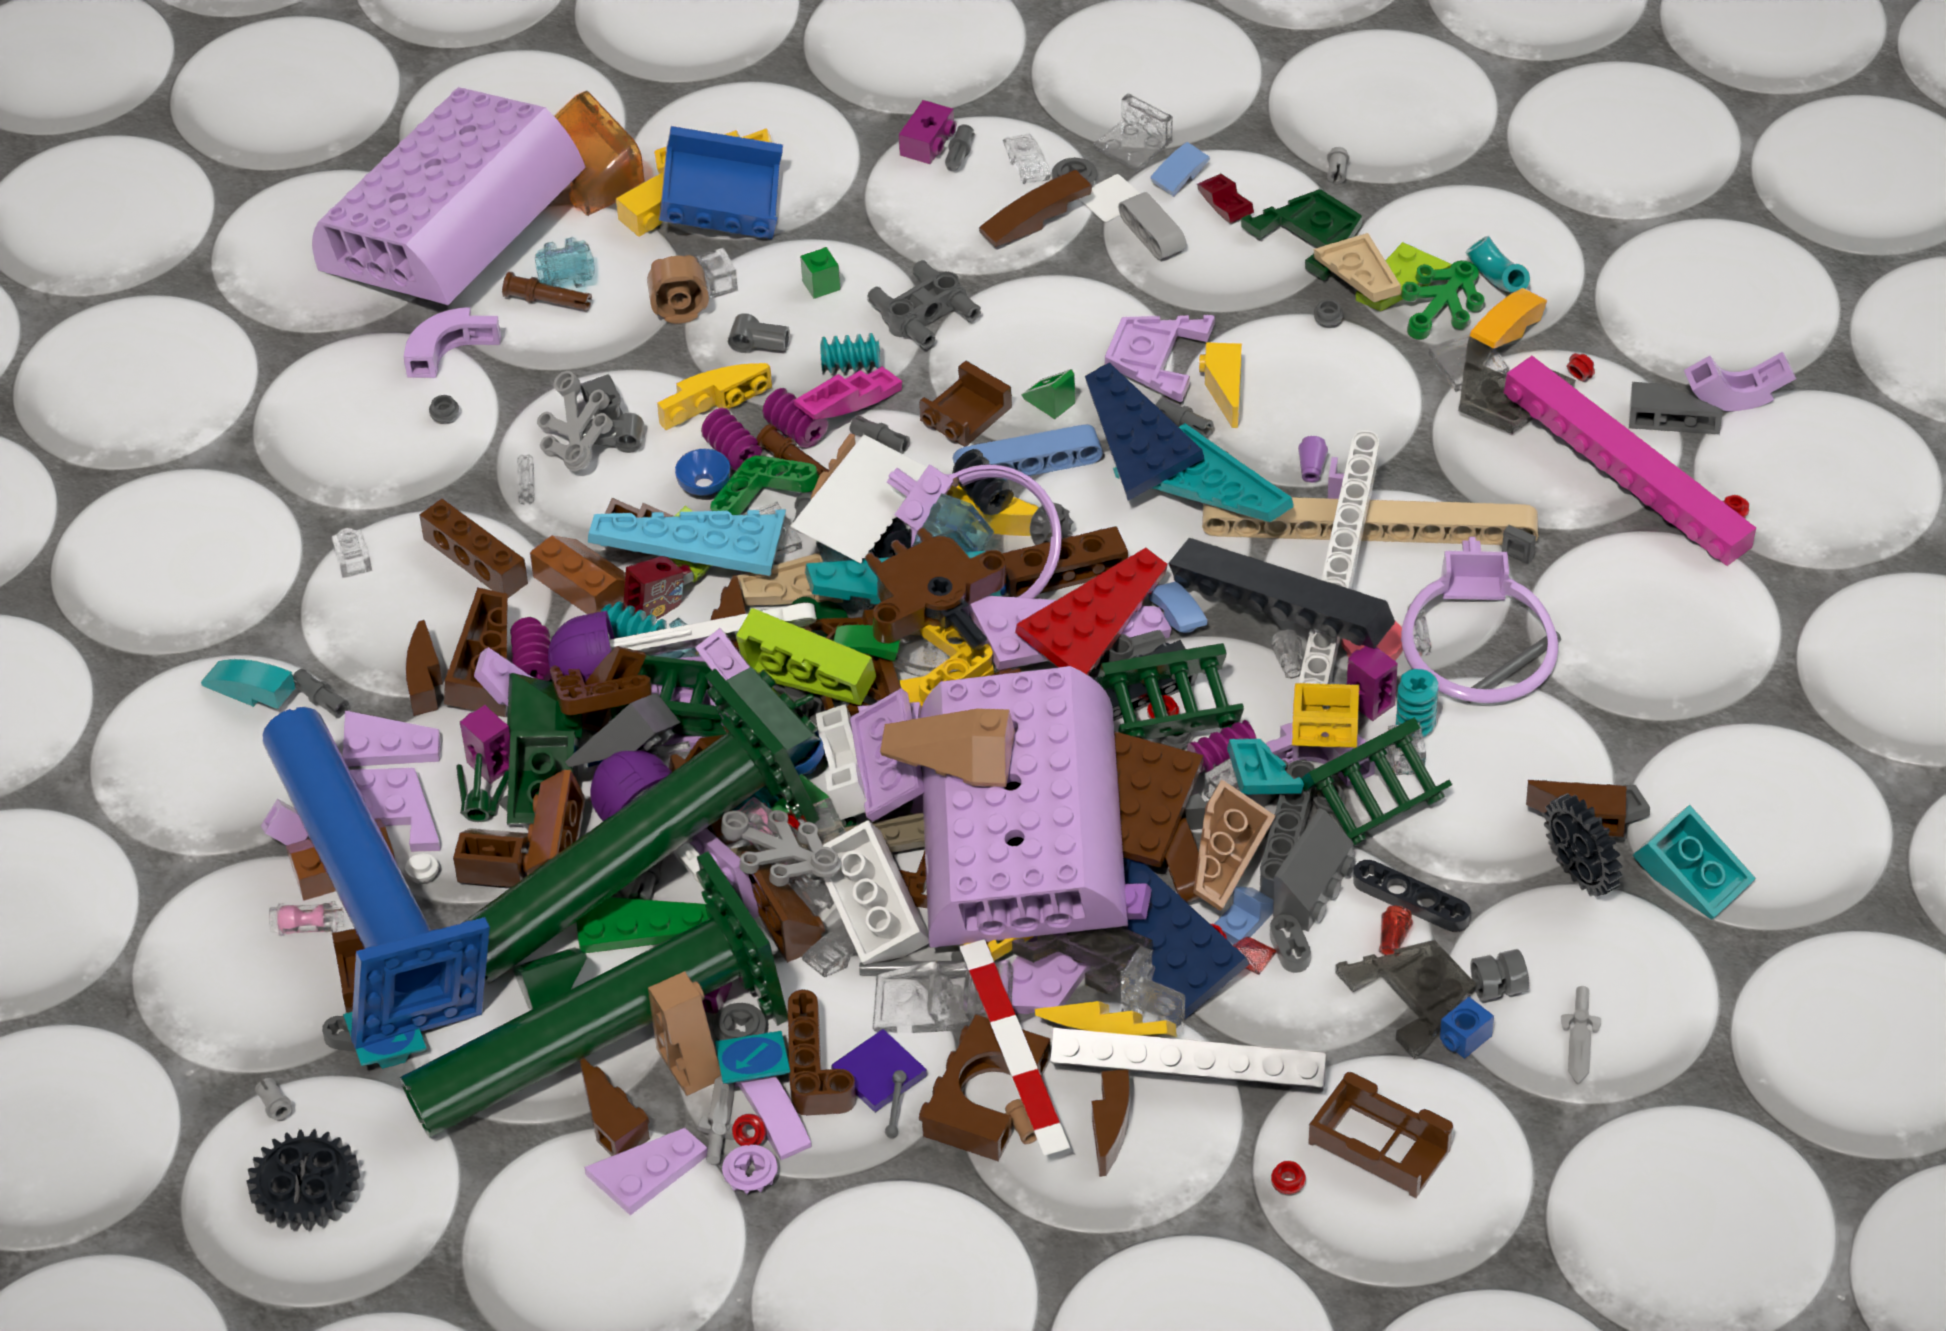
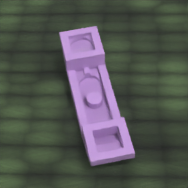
M776 1076L734 1082L735 1087H740L757 1116L763 1120L766 1127V1137L780 1160L812 1147L811 1141L793 1104Z

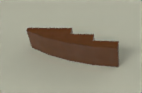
M1077 170L1054 178L1000 210L979 227V232L993 246L997 247L1040 231L1043 228L1044 220L1067 212L1069 202L1090 195L1092 184Z

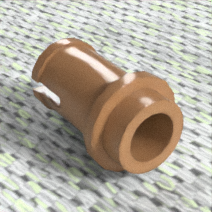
M1016 1099L1008 1103L1005 1107V1114L1011 1115V1122L1019 1134L1021 1142L1023 1144L1035 1142L1037 1137L1022 1100Z

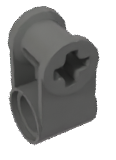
M609 374L580 384L586 405L589 402L590 394L598 389L603 390L610 399L608 406L603 410H597L594 417L599 413H605L611 420H618V417L623 414L619 407L621 403L620 394L616 390Z

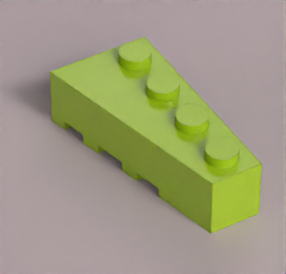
M751 608L736 634L740 653L747 663L759 672L764 669L777 684L861 705L876 678L871 656L754 608Z

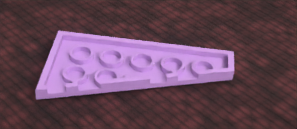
M986 596L969 605V615L987 637V644L993 651L992 660L998 670L1049 661V659L1018 636L1015 630L1017 623L1056 600ZM1141 606L1138 612L1132 615L1129 624L1121 634L1134 637L1154 630H1161L1165 638H1169L1172 629L1160 607Z

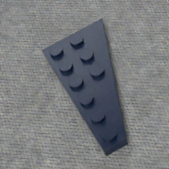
M1110 362L1085 375L1093 404L1128 501L1204 459L1203 450Z
M1123 858L1125 884H1148L1152 889L1146 919H1127V927L1170 1021L1175 1023L1177 1027L1246 968L1249 962L1235 946L1147 865Z

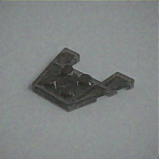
M1469 336L1458 411L1514 434L1534 418L1528 411L1516 402L1511 401L1504 394L1507 375L1485 366L1493 354L1494 348ZM1552 370L1571 386H1575V379Z
M1123 927L1066 932L1065 935L1060 936L1054 934L1037 936V941L1025 943L1023 938L1012 941V953L1033 963L1051 954L1060 952L1072 957V960L1075 962L1086 963L1095 967L1085 973V985L1104 994L1111 993L1153 951V940Z
M1435 940L1394 949V954L1381 957L1373 954L1364 956L1363 961L1348 964L1347 961H1343L1335 965V974L1352 992L1382 977L1419 1017L1396 1031V1040L1413 1059L1417 1058L1441 1030V1019L1475 992L1476 983Z

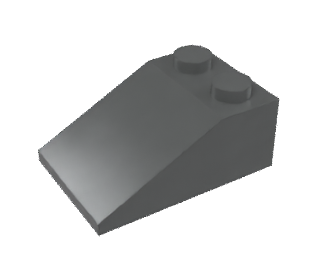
M654 693L630 703L566 760L565 763L568 767L607 759L620 751H637L643 748L649 751L657 744L661 746L675 735L672 730L680 721L661 697Z

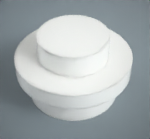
M421 853L414 855L406 862V874L417 884H427L435 878L438 872L437 860L430 854Z

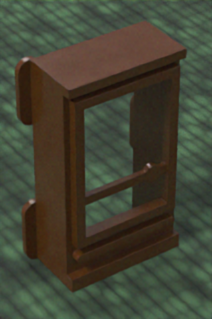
M1353 1072L1345 1073L1338 1086L1309 1123L1308 1144L1311 1146L1315 1144L1408 1191L1410 1196L1417 1198L1450 1152L1453 1123L1427 1109H1422L1419 1113H1416L1378 1094L1377 1084ZM1350 1109L1395 1131L1381 1151L1355 1138H1349L1335 1131ZM1402 1134L1414 1140L1415 1143L1399 1163L1385 1155L1399 1135Z

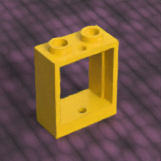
M1295 683L1292 746L1356 748L1359 685ZM1323 705L1330 706V708L1324 709ZM1323 732H1327L1329 735L1327 737H1323L1321 734Z

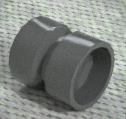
M1519 949L1500 952L1496 959L1492 955L1471 959V977L1479 1000L1485 1001L1499 998L1503 991L1508 995L1528 991L1529 976L1527 966Z

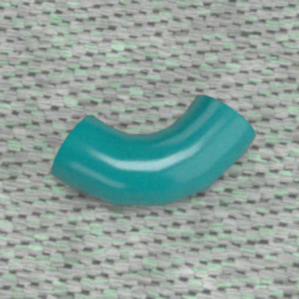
M1489 236L1478 240L1466 250L1465 253L1472 263L1497 288L1513 293L1521 288L1526 289L1530 282L1528 270L1523 265L1514 264Z

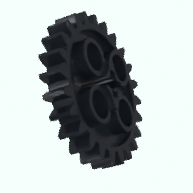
M1567 793L1550 801V804L1545 807L1547 812L1544 813V817L1547 820L1544 826L1550 831V833L1546 834V837L1553 842L1550 848L1556 851L1557 862H1562L1564 872H1570L1572 881H1578L1580 889H1587L1589 895L1595 893L1598 897L1616 889V886L1620 885L1619 879L1623 876L1619 871L1622 868V864L1616 859L1620 856V853L1613 848L1616 842L1609 838L1610 830L1602 825V817L1596 818L1594 808L1590 807L1587 809L1585 800L1579 801L1577 795L1571 797Z
M299 1129L297 1138H292L287 1132L284 1136V1142L281 1143L274 1138L272 1139L274 1148H261L263 1158L253 1157L255 1168L248 1169L250 1179L246 1181L251 1203L255 1204L258 1214L264 1213L267 1222L275 1218L279 1228L286 1221L289 1222L291 1230H294L298 1223H303L305 1230H308L310 1221H316L321 1227L323 1226L322 1218L325 1216L334 1221L336 1220L334 1211L337 1209L346 1212L345 1201L354 1202L353 1191L360 1188L358 1179L361 1177L356 1155H352L349 1145L343 1146L340 1137L332 1141L330 1132H326L321 1138L318 1137L316 1129H313L309 1136H304L302 1129ZM301 1192H302L301 1200H300L299 1203H297L298 1200H299V1198H300V1196H301Z

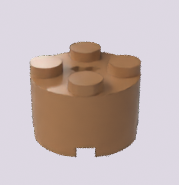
M691 255L670 256L664 259H657L651 264V269L647 276V286L653 312L657 316L659 314L664 317L665 321L674 324L690 322L697 318L698 313L703 308L705 310L709 301L705 273L697 259Z

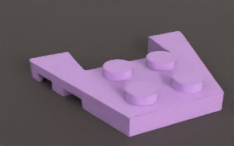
M1189 315L1178 316L1176 320H1160V316L1122 317L1106 352L1105 364L1110 362L1122 374L1178 402H1182L1190 383V376L1163 370L1177 336L1207 342L1215 325V316L1203 315V319L1189 320Z
M415 768L350 770L374 820L380 819L385 826L411 825L409 841L411 852L440 851L439 839Z

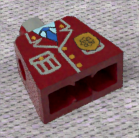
M660 556L626 567L623 602L625 603V609L628 606H633L636 612L639 610L645 611L646 618L650 614L656 616V619L661 618L681 604L683 585L693 581L691 568L686 564L678 567L666 556Z

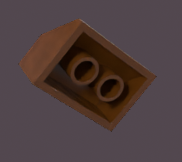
M779 861L759 865V870L756 873L748 875L758 907V916L783 958L788 963L822 949L821 934L825 933V929L818 915L813 916L811 913L810 902L804 892L799 893L797 890L795 877H789V882L784 886H776L770 882V869L775 864H781Z

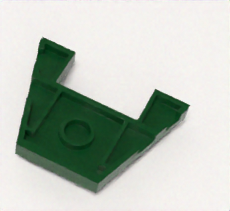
M1318 189L1288 200V205L1277 209L1271 206L1263 209V214L1252 218L1251 215L1241 218V227L1261 239L1279 225H1283L1316 248L1354 237L1362 225L1363 216L1323 190ZM1314 254L1305 259V269L1324 281L1332 272L1316 260Z

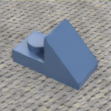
M1235 887L1233 905L1214 924L1222 928L1227 940L1231 944L1241 948L1273 914V899L1252 887Z

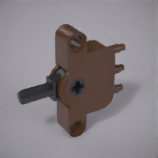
M920 528L917 531V535L920 537L921 543L907 549L900 541L895 540L891 543V547L896 555L883 562L875 557L873 553L866 554L865 561L877 576V595L881 601L873 609V636L878 642L892 643L928 625L943 626L945 629L953 626L971 649L979 651L987 644V637L969 617V605L1004 587L1006 583V557L1003 553L997 550H988L969 558L953 539L946 536L934 537L925 528Z

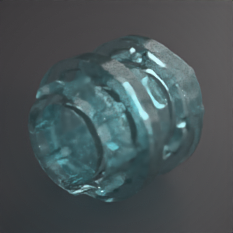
M575 237L566 238L565 247L559 249L553 241L544 244V249L538 250L535 254V265L540 283L564 288L565 282L573 281L576 288L586 286V281L592 280L593 276H595L593 255L589 244L584 240L577 241Z

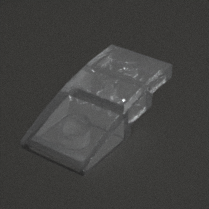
M937 960L876 976L872 1029L875 1032H879L882 1029L892 1033L952 1031L963 1029L965 1025L970 1026L975 1014L988 1018L965 961L942 967ZM1009 960L996 962L995 966L1012 1005L1014 967Z

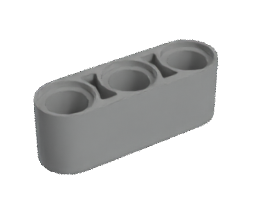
M1143 192L1119 203L1118 209L1123 222L1156 259L1161 260L1186 248V239L1182 230L1149 193Z

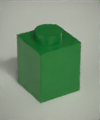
M827 247L800 256L802 282L813 299L840 290L839 265Z

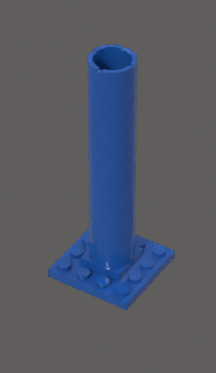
M296 707V710L289 709L275 716L264 728L262 734L263 745L364 947L363 950L356 951L351 1041L355 1049L416 1029L425 1031L482 1015L490 929L485 917L465 921L461 924L442 929L431 930L321 714L312 708Z

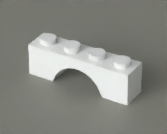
M846 704L816 714L818 733L823 741L829 765V771L824 772L827 792L840 820L864 813V803L867 801L860 768L857 764L850 721L851 715Z

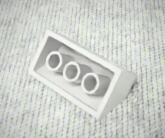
M867 820L823 845V847L835 850L840 859L839 872L832 877L823 879L859 958L864 965L902 958L929 944L927 929L886 841L877 827Z

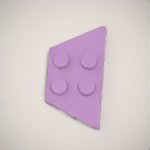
M1067 933L1040 935L1031 938L1001 978L1011 1005L1015 1009V1014H1029L1035 1012L1037 1008L1065 1005L1089 972L1090 960Z

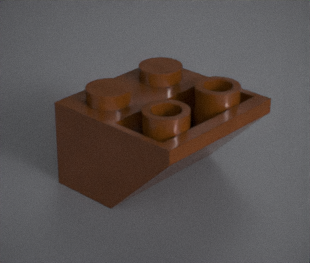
M474 828L460 832L453 856L457 882L512 887L525 876L523 857L525 853L529 852L528 833Z

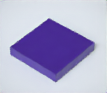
M884 1029L831 1064V1069H845L851 1072L855 1080L856 1095L875 1113L893 1100L895 1083L892 1081V1076L895 1071L902 1070L906 1074V1080L901 1085L900 1095L927 1076V1069Z

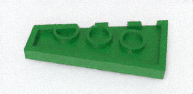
M610 897L576 921L579 949L585 953L661 944L708 920L706 904Z

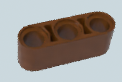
M1183 818L1180 819L1164 859L1177 894L1188 903L1201 899L1193 893L1199 852L1187 820Z

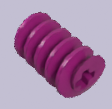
M786 388L776 389L765 400L762 410L763 418L768 423L777 427L784 435L794 439L800 447L808 448L817 444L827 432L828 420L826 418L812 419L794 405L796 396L793 393H787Z
M718 408L705 418L701 428L702 437L713 449L726 456L733 470L737 471L748 458L761 456L762 449L757 445V439L737 421L734 415H731L727 408Z
M521 618L510 629L513 664L533 678L549 681L551 679L548 662L549 629L536 618Z
M1244 719L1242 723H1234L1231 728L1225 727L1221 729L1220 733L1213 732L1209 738L1202 737L1199 738L1198 742L1188 743L1187 751L1201 754L1204 757V763L1199 774L1204 771L1209 778L1214 777V766L1220 773H1223L1226 770L1225 762L1233 768L1227 750L1229 739H1257L1254 729L1247 720Z

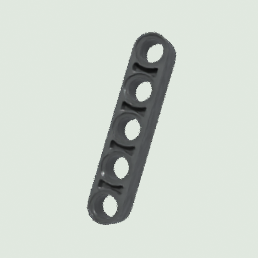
M1296 760L1289 764L1286 772L1293 779L1301 778L1314 770L1315 767L1309 761ZM1315 786L1306 791L1302 789L1301 793L1280 794L1274 814L1276 816L1271 825L1260 865L1259 892L1271 899H1274V876L1306 829L1313 803Z

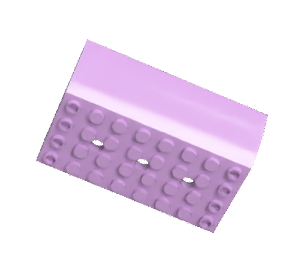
M458 87L318 221L312 239L313 255L318 271L449 305L586 168L583 159L569 134L546 107Z
M1071 666L941 681L924 701L920 718L976 708L1009 709L1015 734L1007 783L1017 781L1021 785L1013 791L1006 790L1004 787L973 786L964 783L961 778L949 774L945 777L936 774L934 769L922 766L928 937L930 948L973 943L983 939L985 941L1004 940L1008 938L1128 926L1113 708L1106 691L1090 676ZM1013 837L1024 839L1018 846H1009L1007 844Z

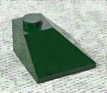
M516 673L509 674L507 714L509 732L575 731L577 738H582V714L566 715L561 712L552 682Z
M572 947L512 967L528 1008L532 1010L571 990L587 960L586 953L576 947Z

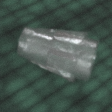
M1294 630L1280 631L1273 636L1271 648L1285 677L1289 679L1297 678L1301 674L1303 665L1302 639Z

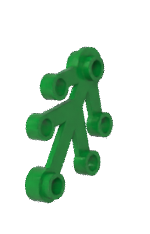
M1460 260L1454 262L1450 268L1435 270L1431 266L1423 264L1417 268L1415 275L1419 283L1429 284L1432 281L1449 280L1447 284L1419 287L1414 282H1405L1403 284L1401 297L1405 301L1412 302L1420 298L1435 297L1422 313H1416L1410 317L1407 326V333L1410 337L1417 340L1426 339L1430 335L1432 319L1446 303L1452 316V326L1457 329H1464L1468 326L1470 314L1462 309L1456 291L1460 287L1463 288L1467 297L1466 308L1473 312L1480 311L1485 300L1484 296L1477 292L1474 285L1479 271L1473 263Z

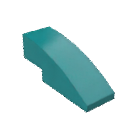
M245 659L218 661L201 681L203 687L252 707L257 702H261L279 709L295 690L291 671L271 664Z

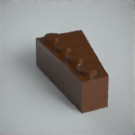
M477 587L445 678V705L473 711L486 705L497 716L506 718V705L498 704L474 677L480 653L488 647L507 660V593Z

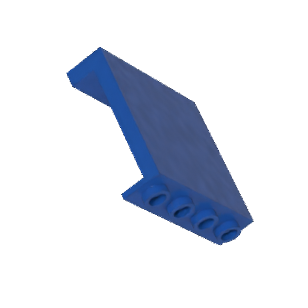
M671 126L666 145L659 221L773 239L777 223V217L775 216L779 165L783 153V144Z

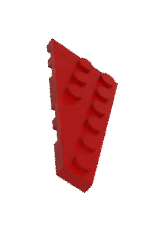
M1145 547L1020 621L1016 625L1015 633L1057 667L1071 666L1089 675L1092 669L1095 670L1103 654L1110 650L1127 627L1132 615L1141 608L1146 596L1153 592L1164 577L1168 564Z

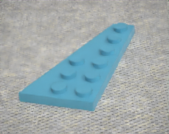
M786 509L775 510V514L760 515L759 510H747V515H732L728 511L680 512L679 517H664L663 512H654L651 517L636 518L632 513L594 514L588 534V543L771 576Z

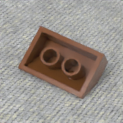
M551 535L530 552L533 577L584 613L601 612L608 604H611L613 607L619 601L624 602L625 572L579 540Z
M563 770L541 782L539 794L534 796V824H530L528 828L530 847L529 852L525 853L523 857V871L527 875L579 839L586 798L571 770Z
M376 819L375 821L395 859L386 827L380 819ZM310 839L286 845L303 901L336 891Z

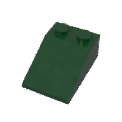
M575 731L510 732L507 825L534 824L533 800L534 796L539 794L541 782L563 770H571L577 781L578 765L568 767L565 763L566 760L579 750V740Z

